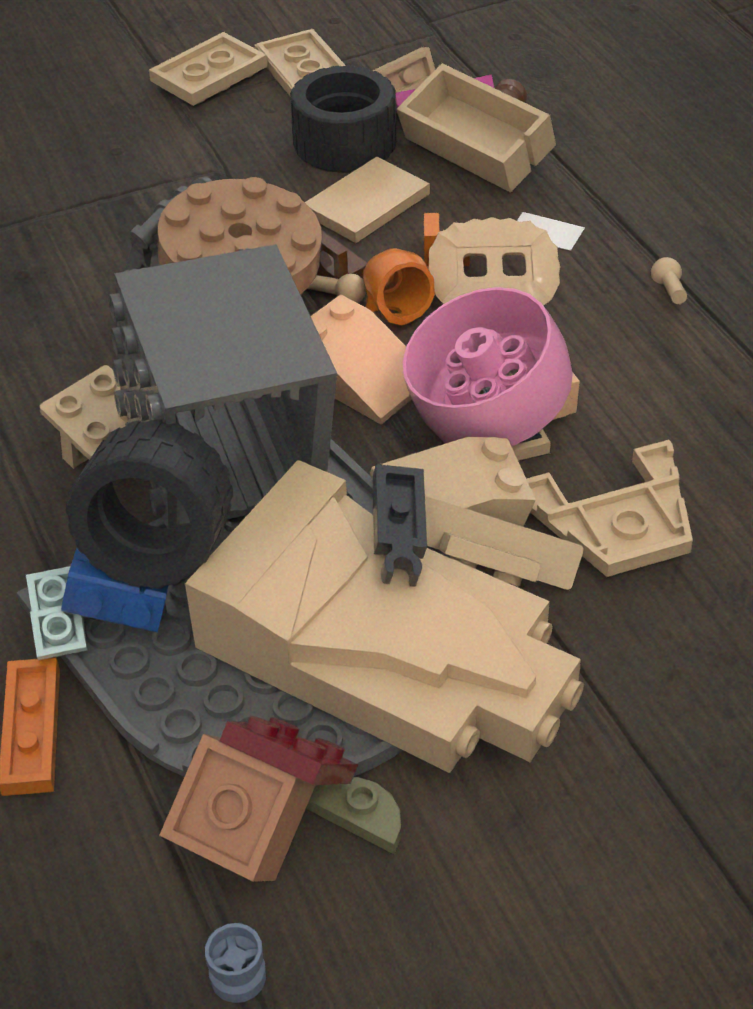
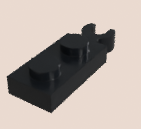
M376 464L372 476L374 554L387 555L381 569V579L384 584H390L394 569H403L409 575V586L415 587L422 571L420 559H423L427 549L424 469Z

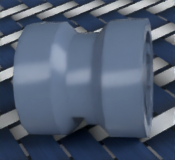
M231 923L217 928L209 936L205 945V959L209 969L211 986L215 994L225 1001L232 1003L246 1002L254 998L263 989L266 981L262 941L258 933L248 925Z

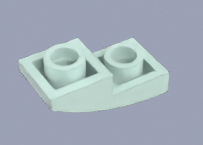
M70 566L26 575L31 604L30 616L38 660L87 650L83 616L61 611Z

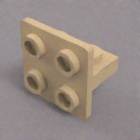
M108 365L100 367L40 404V413L60 431L62 458L73 469L86 460H90L100 443L106 440L112 431L125 427V423L128 422L127 416L120 417L118 415L114 391L121 389L116 384L113 369Z

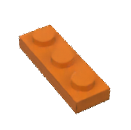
M57 657L7 662L0 752V792L2 796L54 792L60 678Z

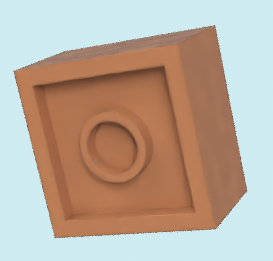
M203 734L159 836L253 882L275 881L316 785L307 783L220 742L221 737Z

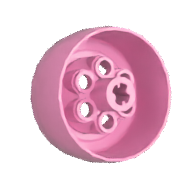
M494 287L479 289L460 295L443 304L426 317L414 331L406 346L403 358L404 379L409 394L424 422L445 444L465 437L508 438L511 446L517 445L538 433L558 414L570 393L573 377L565 340L549 312L533 296L513 288ZM519 369L515 375L506 376L509 371ZM491 387L487 393L479 394L482 389Z

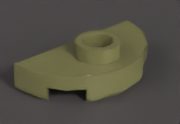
M353 777L351 784L318 785L314 788L306 807L307 810L395 854L401 840L400 809L391 793L378 783L359 777Z

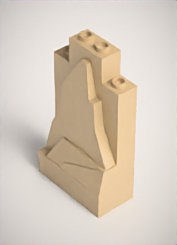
M300 460L293 464L209 556L207 562L203 563L185 583L195 648L448 773L452 771L461 756L468 758L472 754L479 738L531 762L541 745L544 747L551 745L560 726V716L565 709L572 711L575 708L583 691L584 683L578 681L581 659L547 644L552 632V624L548 623L550 601L428 548L423 559H420L422 571L415 587L409 586V575L403 569H394L390 584H384L380 573L387 555L374 554L373 515L347 496L346 480Z

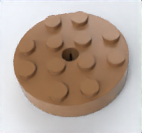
M261 178L222 179L202 184L196 183L190 185L187 190L173 198L161 213L158 223L159 265L231 253L240 249L246 250V248L253 249L277 244L295 285L301 294L314 281L319 269L322 240L321 226L315 213L301 200L298 194L268 184Z

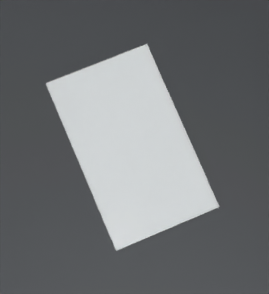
M522 212L517 220L518 222L531 221L536 227L547 230L551 241L558 248L570 251L585 227Z

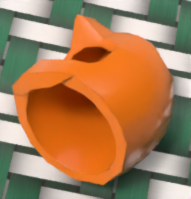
M389 248L373 256L363 271V282L367 293L366 308L372 312L379 310L383 318L390 323L405 325L421 317L430 307L435 296L434 278L423 259L414 252ZM390 310H396L399 313H392Z

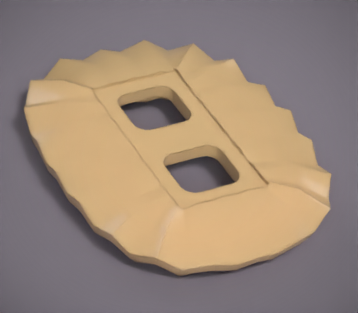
M490 217L485 220L472 219L465 223L454 222L446 230L438 232L433 245L429 249L428 269L434 278L435 295L443 304L460 295L479 289L500 287L513 288L528 293L544 306L553 298L560 284V263L557 246L551 241L547 230L536 227L531 221L518 222L511 218L499 220ZM505 255L523 256L526 273L522 276H506L503 273L502 258ZM466 256H483L486 259L487 274L483 277L466 276L464 274L463 259Z

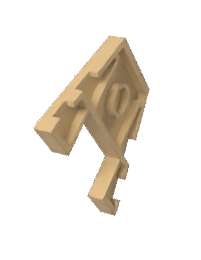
M670 440L634 449L632 462L645 480L644 483L573 503L567 502L550 473L527 478L536 499L530 513L561 539L583 546L582 557L606 577L691 553L693 538L684 498H681L679 473L677 466L674 465V449Z

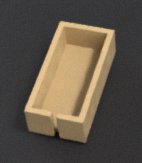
M443 63L397 108L406 139L509 192H512L531 172L530 164L536 166L556 145L549 114Z

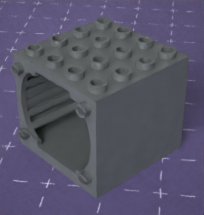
M277 244L253 249L246 248V250L240 249L231 253L142 269H132L130 271L128 269L124 272L114 273L115 293L109 294L108 299L113 321L117 322V327L111 328L110 334L114 352L116 355H119V359L112 360V367L116 384L121 389L114 391V399L118 415L120 417L127 416L128 422L125 423V426L135 421L148 422L150 420H162L165 424L175 423L184 426V429L192 433H197L204 438V441L210 447H214L219 453L222 463L227 466L230 474V484L233 486V497L230 502L232 507L227 519L248 515L297 460L323 471H328L337 371ZM150 481L152 489L149 490V498L154 516L162 515L167 529L190 525L189 516L181 502L167 489Z

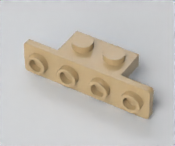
M425 496L427 546L439 549L444 554L450 555L451 559L476 569L477 564L495 569L493 577L512 585L520 586L522 578L533 582L541 581L566 590L572 588L584 551L583 546Z

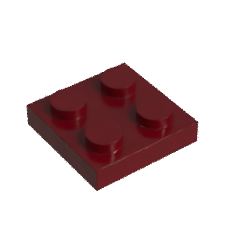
M250 716L248 722L227 721L219 740L232 748L312 785L351 784L358 764L343 758L345 752L343 747L321 738H316L313 742L297 737L300 730L297 726L273 717L269 721L255 716Z

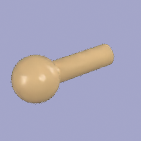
M669 257L657 260L651 268L652 279L665 286L671 300L675 304L684 303L687 299V293L680 282L682 275L680 264L675 259Z
M352 273L345 274L340 279L316 275L314 281L307 288L309 290L336 294L337 296L341 294L356 303L362 301L366 295L363 279L359 275Z

